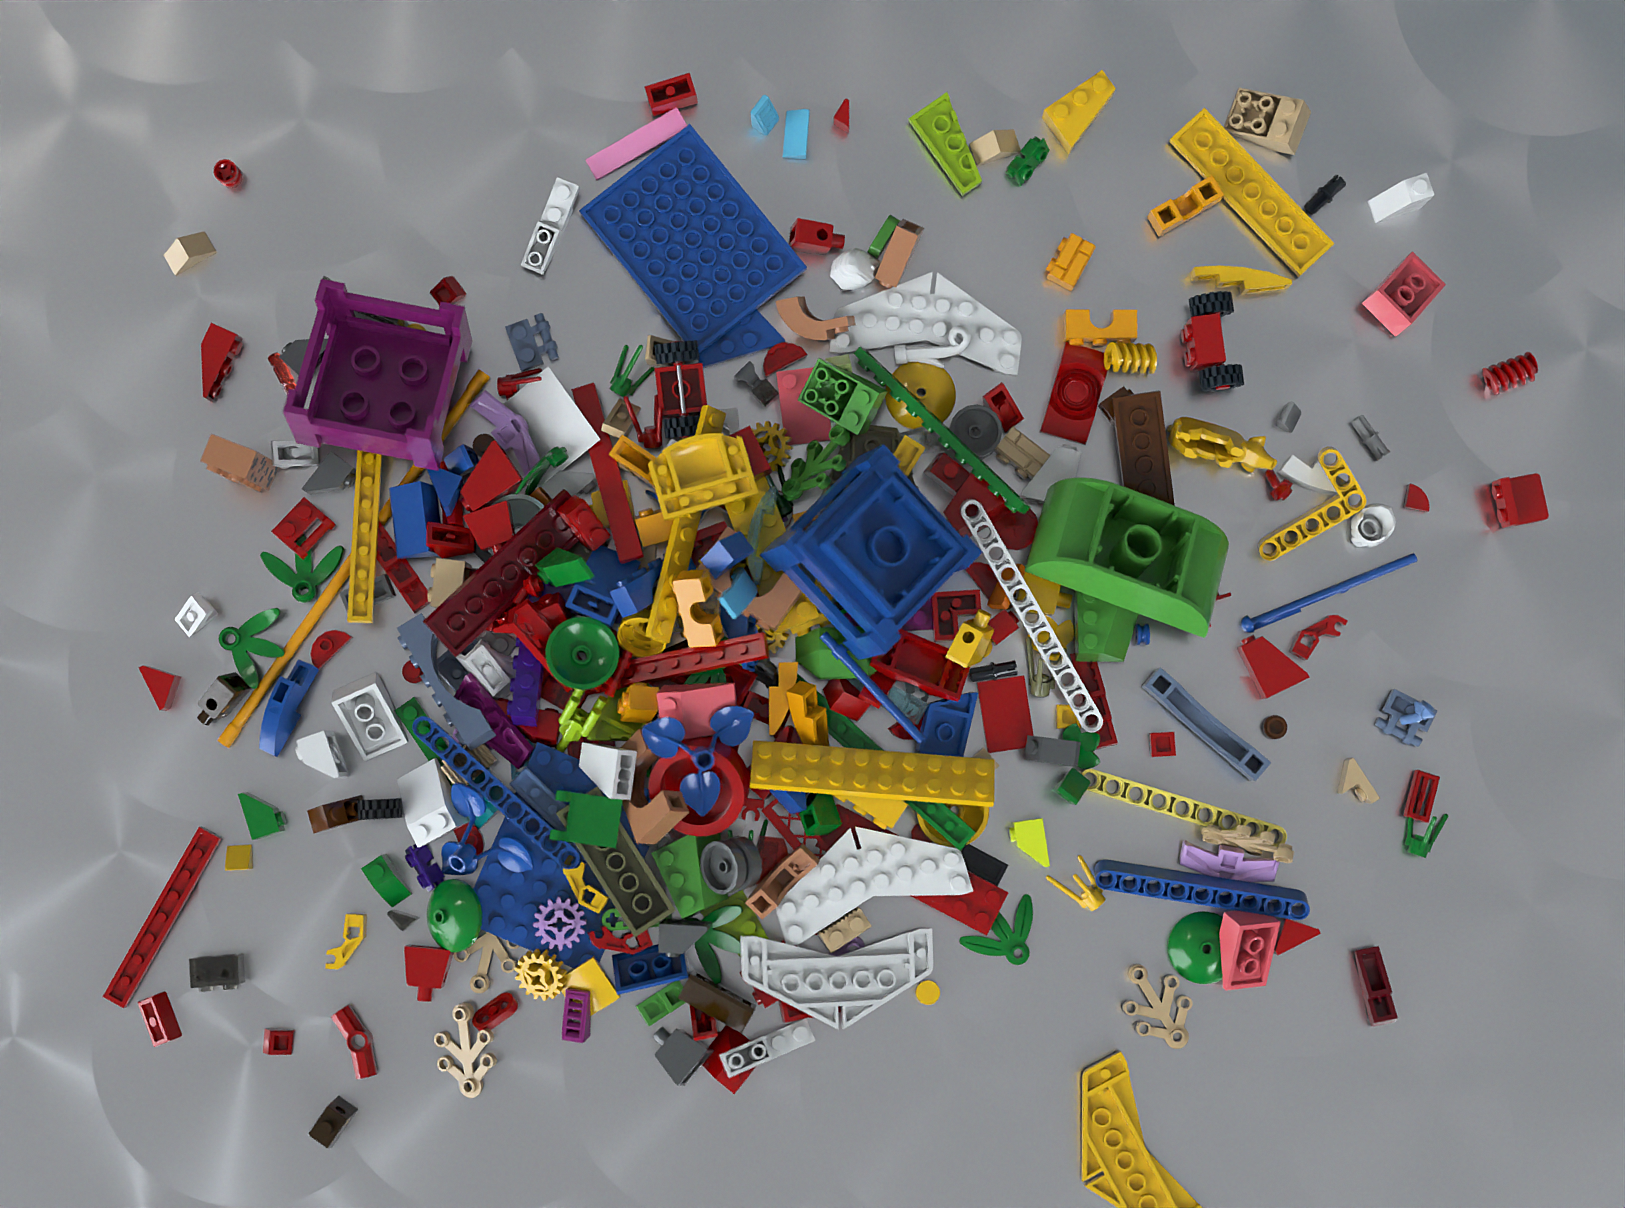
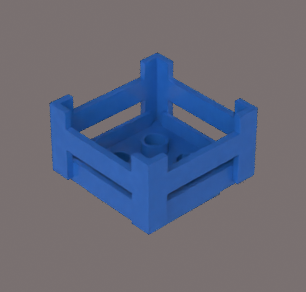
M884 444L858 456L841 473L842 476L782 536L777 537L760 554L775 572L782 570L846 638L842 643L858 660L885 654L902 637L898 633L901 627L954 572L967 569L982 553L981 549L967 534L961 536L897 467L900 461ZM861 471L862 473L803 531L822 509ZM802 563L866 633L861 634L797 564Z

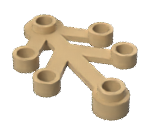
M1208 825L1207 828H1202L1201 830L1202 840L1211 844L1222 843L1225 846L1236 848L1240 846L1247 853L1255 856H1260L1262 850L1273 852V859L1283 863L1293 862V847L1284 843L1278 844V847L1271 846L1275 840V834L1262 831L1260 837H1250L1251 828L1244 825H1237L1236 830H1222L1217 825Z
M488 932L478 938L470 948L464 951L466 954L464 959L458 958V952H454V959L457 962H464L468 959L469 955L483 947L477 974L470 980V988L475 993H483L490 986L487 972L493 950L501 961L503 972L511 973L516 968L515 960L509 957L498 937ZM506 940V944L510 949H517L518 947H520L519 945L512 946L510 944V941ZM506 961L512 962V969L507 970L504 967V963ZM480 979L483 981L484 985L482 988L476 987V980Z
M1141 964L1131 965L1127 972L1128 978L1133 983L1139 984L1153 1008L1128 1000L1123 1005L1124 1012L1130 1016L1138 1014L1159 1019L1166 1028L1150 1026L1146 1021H1140L1136 1025L1137 1033L1144 1037L1151 1035L1164 1038L1166 1043L1174 1049L1183 1048L1189 1040V1033L1184 1025L1187 1011L1192 1007V1000L1188 996H1180L1177 999V1006L1179 1008L1175 1023L1169 1016L1174 991L1180 984L1179 979L1174 975L1165 977V989L1161 1002L1147 980V969ZM1136 970H1141L1143 973L1140 979L1134 977ZM1170 978L1176 980V984L1173 987L1168 986L1167 982ZM1183 999H1187L1189 1002L1185 1008L1180 1005ZM1130 1003L1135 1005L1133 1012H1128L1126 1009ZM1143 1024H1146L1148 1027L1145 1033H1141L1139 1030ZM1176 1032L1181 1034L1179 1041L1173 1040V1035Z
M463 1002L456 1005L452 1013L454 1020L458 1022L461 1047L451 1039L450 1034L446 1031L436 1034L434 1043L436 1046L445 1047L463 1064L464 1072L454 1064L453 1058L449 1055L438 1059V1069L448 1071L460 1082L459 1088L461 1093L468 1098H474L481 1093L483 1088L482 1078L491 1067L496 1065L497 1058L493 1053L483 1055L480 1058L481 1065L474 1072V1061L485 1046L493 1041L494 1034L490 1029L479 1031L477 1041L471 1048L468 1021L474 1017V1008L471 1004ZM459 1010L463 1012V1018L460 1016ZM483 1033L487 1034L488 1040L483 1038ZM440 1036H443V1037H444V1039H445V1042H444V1043L441 1042ZM486 1057L491 1060L490 1065L486 1062ZM443 1060H446V1061H447V1063H448V1066H447V1067L444 1066ZM468 1082L472 1085V1090L469 1088Z

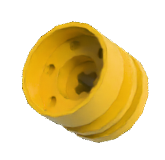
M653 603L638 613L622 618L617 633L619 645L623 650L633 653V657L642 658L661 654L666 648L667 643H662L645 636Z

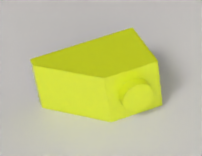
M1043 818L1012 822L1013 827L1009 828L1011 842H1015L1019 849L1042 866L1049 867Z

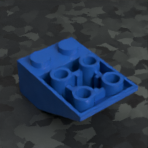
M601 545L592 551L586 562L594 577L589 580L576 582L565 606L568 610L596 619L606 626L613 628L619 610L610 591L618 587L616 584L618 581L626 577L633 578L632 573L638 570L641 562L633 560L621 564L617 551Z

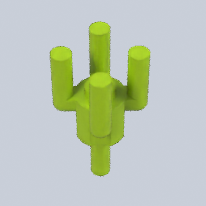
M574 690L559 718L561 725L558 731L562 734V738L556 746V750L564 753L571 741H579L582 736L587 737L590 734L607 703L606 697L600 695L591 711L587 713L585 710L577 707L585 690Z

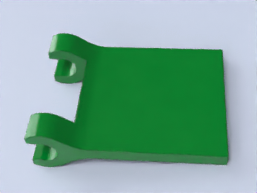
M556 790L555 800L570 803L566 830H551L549 839L616 848L623 799H611L603 796Z

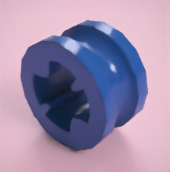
M1145 623L1144 626H1140V624L1135 625L1136 645H1140L1141 642L1149 645L1150 627L1148 623Z

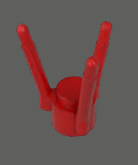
M537 368L506 375L505 377H498L497 390L499 396H506V400H508L519 391V384L541 381L542 377L540 376L523 377L540 373L542 369Z
M658 395L654 396V426L645 427L643 433L629 398L624 396L627 410L637 433L638 442H643L645 448L661 447L663 445V408L659 407Z

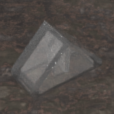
M924 427L900 433L901 440L904 435H907L926 447L922 454L950 451V448L947 449L938 441L940 436L935 431L930 433Z

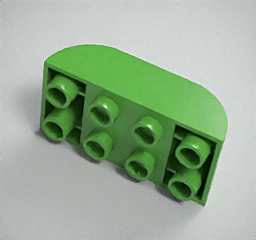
M1069 478L1054 483L1047 490L1024 571L1205 638L1208 633L1229 549V541L1225 533L1217 525L1201 515L1109 481L1094 478Z

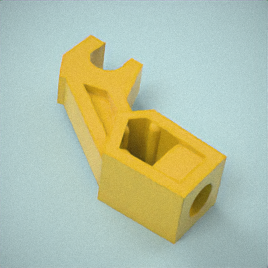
M569 854L564 863L571 865L575 857ZM581 862L578 868H563V874L566 875L578 903L598 914L601 913L609 896L592 885L586 886L583 879L586 863ZM585 889L596 894L591 903L584 899Z
M345 914L343 930L345 942L340 947L327 950L326 955H334L336 960L334 963H326L325 969H340L347 964L346 962L364 938H366L367 914ZM351 927H360L359 937L352 938L350 936Z

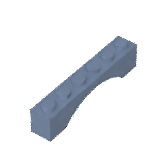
M421 613L397 627L401 634L397 638L404 649L409 648L412 655L409 656V659L416 669L420 667L424 674L420 677L427 688L430 686L433 688L435 693L432 697L438 707L443 706L447 713L443 716L450 727L455 725L458 733L455 734L457 740L462 747L467 745L472 751L495 737L496 734L479 709L462 703L445 689L437 667L436 650L438 638L422 622L426 618Z
M1161 667L1157 668L1141 686L1250 781H1256L1271 764L1253 746L1209 713Z

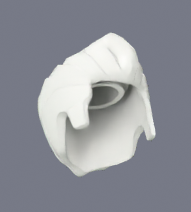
M853 248L843 252L833 261L830 277L843 290L859 289L875 279L880 261L876 258H871L869 253L860 248Z
M1375 503L1369 504L1357 512L1351 520L1352 543L1357 547H1373L1384 542L1392 534L1396 526V518L1392 507Z

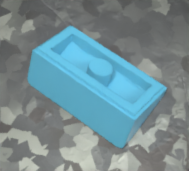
M810 109L786 111L783 158L806 159Z

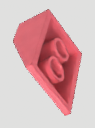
M1412 251L1373 290L1362 304L1396 337L1416 320L1446 284Z
M814 367L776 372L783 428L787 429L784 436L792 437V440L788 442L789 446L809 444L813 440L818 442L831 441L829 438L831 430L830 419L798 401Z
M735 682L663 685L657 692L659 718L673 717L679 720L685 729L684 739L714 735L716 732L710 726L713 714L723 707L737 706Z
M1243 911L1224 912L1219 937L1223 988L1225 990L1266 986L1280 921L1274 916Z

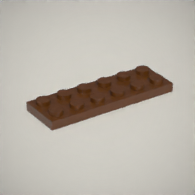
M1161 391L1111 397L1123 487L1175 506Z

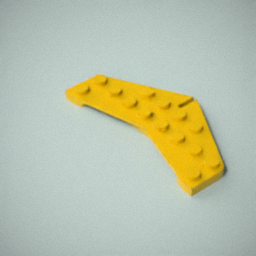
M1118 1051L1085 1069L1082 1074L1081 1180L1083 1182L1101 1171L1104 1174L1085 1183L1084 1186L1117 1208H1202L1146 1150L1130 1081L1128 1064L1122 1052Z

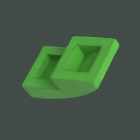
M679 980L670 983L635 1006L648 1027L686 1003L678 998L683 989Z

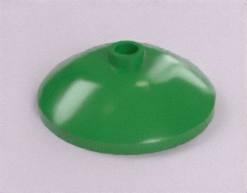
M575 617L562 622L551 633L546 645V662L552 675L563 685L578 690L592 689L606 682L614 673L619 660V647L614 634L605 624L589 617ZM579 652H583L586 655L584 660L577 658Z
M460 879L445 880L437 885L427 905L429 931L435 942L442 949L449 950L450 952L465 951L474 944L481 930L482 909L479 898L474 889Z
M1208 911L1193 912L1181 918L1172 928L1167 944L1168 956L1174 969L1185 979L1198 984H1211L1223 979L1219 937L1222 916ZM1206 944L1210 945L1211 950L1209 953L1203 952V946Z

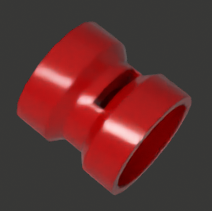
M223 159L214 166V176L223 186L234 188L241 183L243 178L242 171L233 161Z

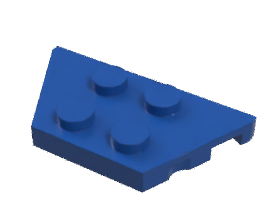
M756 309L700 353L698 363H703V368L771 349L776 344L785 342V339Z
M968 692L961 694L959 701L941 699L926 703L920 729L925 738L919 744L917 743L916 751L920 754L964 757L978 693Z

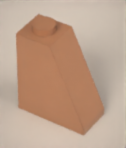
M902 219L896 226L875 275V278L879 280V284L887 288L898 286L923 233V227L905 219Z

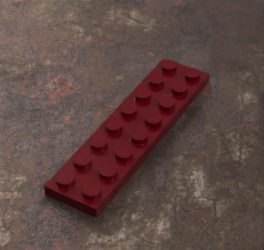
M561 490L422 621L452 655L457 657L513 603V599L523 587V581L528 579L529 575H534L536 578L539 577L537 575L539 570L535 564L557 547L568 551L579 541L557 512V509L572 497L567 490Z

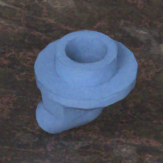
M1424 700L1421 703L1415 701V713L1401 715L1400 722L1401 725L1417 723L1421 720L1425 721L1427 718H1434L1435 714L1432 712L1434 708Z

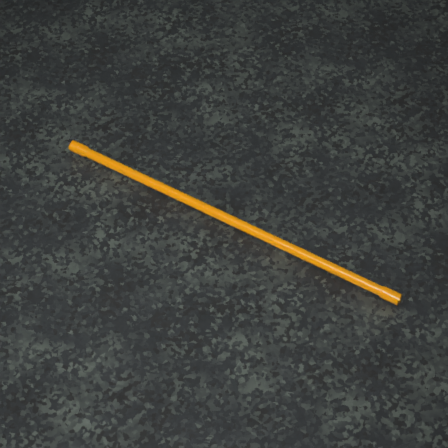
M480 369L475 373L468 383L466 390L447 415L441 435L442 443L469 404L490 377ZM413 463L398 486L415 482L425 468L416 467ZM390 498L379 512V521L383 527L392 516ZM351 553L283 648L285 654L275 659L259 682L258 687L254 689L235 718L222 732L217 740L222 745L230 748L246 721L349 577Z

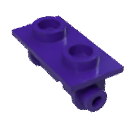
M414 844V850L412 846L405 850V859L411 868L414 867L418 873L417 880L420 886L430 892L435 888L433 884L439 885L444 881L443 878L445 876L437 862L431 866L427 865V862L434 859L427 845L418 848Z

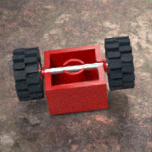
M1218 291L1191 297L1189 299L1191 318L1184 325V329H1181L1182 343H1186L1187 352L1184 353L1185 365L1189 366L1190 372L1199 371L1201 391L1203 392L1228 390L1244 385L1242 365L1223 364L1226 361L1220 317L1234 313L1232 293Z
M697 340L674 341L654 345L656 364L674 363V366L655 368L659 407L663 408V416L673 414L682 416L663 419L665 438L692 437L696 433L700 415H687L691 412H700L702 406L708 405L703 363L683 365L680 362L699 360Z

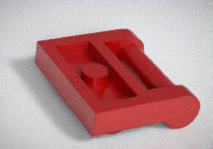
M303 497L271 532L304 560L308 555L307 552L329 529L332 530L336 524ZM317 520L321 521L322 523L298 546L296 542Z

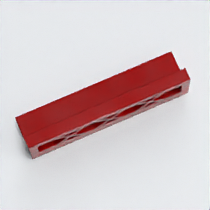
M526 599L509 610L507 626L552 675L546 662L545 653L548 639L555 628L529 599ZM554 677V679L563 687V689L566 692L573 689L563 685Z
M776 798L761 810L793 850H796L802 844L798 838H804L803 844L805 846L806 838L817 839L820 843L819 854H813L819 857V859L824 855L822 854V848L826 851L830 849L820 835L806 836L805 831L804 835H795L790 830L791 820L801 821L799 813H796L798 818L791 817L790 813L788 817L779 816L772 808L779 802ZM782 819H788V826Z

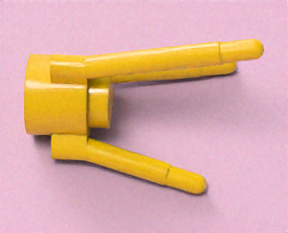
M1078 855V860L1092 886L1087 887L1077 874L1073 875V878L1084 890L1080 894L1083 898L1051 876H1046L1048 881L1076 900L1083 908L1088 907L1091 911H1094L1106 900L1101 894L1103 890L1097 886L1094 876L1081 855Z

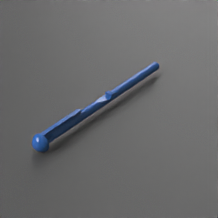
M1412 553L1251 619L1246 615L1241 621V627L1245 632L1253 633L1256 629L1301 612L1300 609L1335 594L1345 593L1350 588L1417 562V557Z

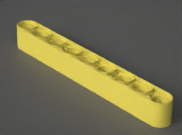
M1084 769L1080 772L1083 776L1086 773L1094 775L1095 782L1087 788V791L1205 827L1217 825L1222 830H1236L1237 825L1246 826L1252 822L1256 826V831L1250 837H1260L1262 831L1270 832L1273 829L1278 831L1279 838L1271 845L1278 847L1280 843H1285L1287 840L1284 828L1272 823L1098 770ZM1110 780H1114L1118 784L1117 791L1112 794L1106 789V784ZM1133 787H1137L1141 791L1140 798L1135 801L1129 795ZM1156 794H1160L1164 798L1163 805L1158 808L1152 802ZM1179 801H1183L1187 805V810L1182 815L1176 811V805ZM1203 808L1208 809L1210 812V817L1205 822L1199 818V812ZM1226 815L1231 816L1233 819V824L1228 829L1222 824V819Z

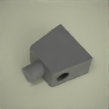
M661 1027L653 1036L661 1045L655 1053V1057L677 1086H685L714 1052L713 1049L701 1041H694L692 1035L681 1029H676L670 1034L664 1027Z

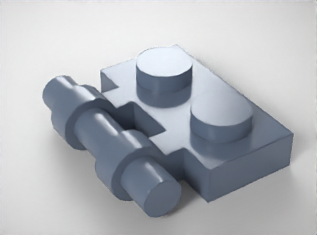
M543 313L534 316L537 323L535 326L530 327L528 319L505 326L521 372L543 365L544 362L541 357L543 354L547 353L550 361L559 358L556 351L558 348L556 341L552 340L549 331L551 327L549 322L545 320ZM541 334L544 343L539 347L534 338V335Z
M1392 689L1382 711L1390 714L1388 720L1378 717L1375 726L1381 728L1382 732L1388 735L1393 734L1401 738V741L1408 745L1411 743L1419 747L1422 738L1415 735L1417 730L1428 732L1434 718H1427L1425 721L1421 720L1420 722L1409 724L1407 730L1396 726L1401 715L1415 713L1414 702L1418 700L1396 689ZM1434 709L1432 712L1436 715L1437 710Z

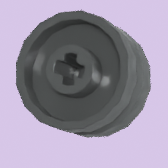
M978 404L969 405L959 410L953 417L949 428L981 460L994 452L1002 436V425L997 414L990 408ZM977 429L980 433L978 436H974L971 430L975 431Z
M735 836L707 844L700 859L703 879L708 887L717 894L724 895L753 887L760 879L762 872V860L759 850L750 839L743 836Z

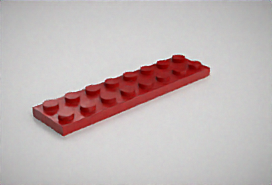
M836 804L842 825L829 835H821V838L831 848L851 828L856 848L861 849L855 826L892 835L897 834L887 829L884 830L872 821ZM817 841L815 847L820 849V843ZM968 872L973 892L963 895L911 896L987 936L1009 892Z

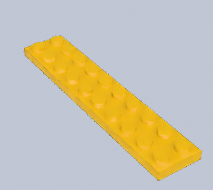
M753 740L750 788L993 807L995 759Z

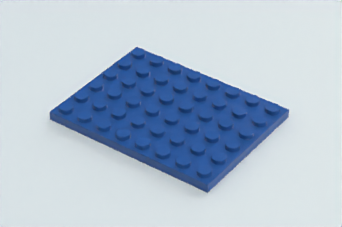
M690 124L579 210L580 214L683 341L697 340L699 354L807 270V266Z
M537 742L527 768L555 795L556 790L585 794L597 786L579 767V759ZM644 787L646 800L650 803L649 789ZM599 788V790L601 791V793L603 794V796H604V797H607V796L602 792V790ZM515 792L524 803L546 821L519 793ZM562 801L566 806L570 803ZM513 802L510 804L508 811L510 815L518 816L522 808L519 803ZM622 805L620 823L644 859L650 846L636 843ZM505 816L492 847L499 846V840L502 837L516 838L530 851L534 868L524 872H514L501 864L497 851L487 856L473 888L479 898L482 909L481 930L533 952L537 948L541 954L548 950V956L551 957L556 954L555 961H562L564 965L574 969L593 956L599 963L605 949H598L591 944L587 932L594 931L596 938L602 936L600 928L603 926L601 921L602 915L606 910L616 908L611 899H608L599 914L581 904L578 905L577 912L584 911L580 919L586 920V924L580 925V928H583L585 933L577 934L580 941L572 940L571 948L563 944L562 950H559L558 945L555 944L552 949H549L550 942L547 941L541 944L543 936L535 935L539 927H533V923L539 921L534 916L535 913H542L539 906L542 904L547 907L548 899H551L553 903L557 902L558 896H560L561 902H565L567 898H570V905L578 903V900L566 875L563 874V867ZM532 818L528 820L526 827L529 832L534 833L538 831L540 824L537 819ZM546 821L554 830H556L548 821ZM548 835L544 840L545 846L549 849H554L558 844V840L549 839L550 835ZM566 851L562 857L563 862H565L568 855L571 854L575 857L572 860L571 865L574 864L576 861V855L572 851ZM580 853V863H586L583 876L586 886L592 885L607 895ZM585 889L584 899L591 903L596 894ZM555 908L550 910L544 919L551 918L555 913ZM564 908V913L568 917L575 918L570 910ZM610 913V917L606 918V922H609L611 926H615V922L618 921L619 917H616L614 913ZM560 917L557 918V922L553 923V925H557L558 929H562V926L567 924ZM575 928L568 929L564 937H569ZM544 929L550 937L556 939L554 932Z

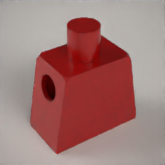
M797 218L790 227L789 245L795 252L824 255L828 253L831 247L843 249L845 235L833 233L834 226L832 224Z
M938 453L923 472L952 496L956 495L970 475L969 471L946 453Z
M508 501L463 515L476 542L484 552L493 549L495 554L515 535L511 506Z
M406 945L404 953L407 986L418 987L417 1001L431 1002L433 988L441 989L445 985L454 952L442 949L441 947Z

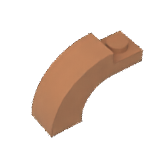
M797 296L775 301L778 312L785 324L798 335L808 339L832 340L835 339L834 332L835 334L848 332V327L856 325L854 316L821 320L815 317L809 311L805 297Z
M802 843L791 854L788 853L763 878L750 894L745 904L761 919H764L778 907L788 891L818 865L820 860Z

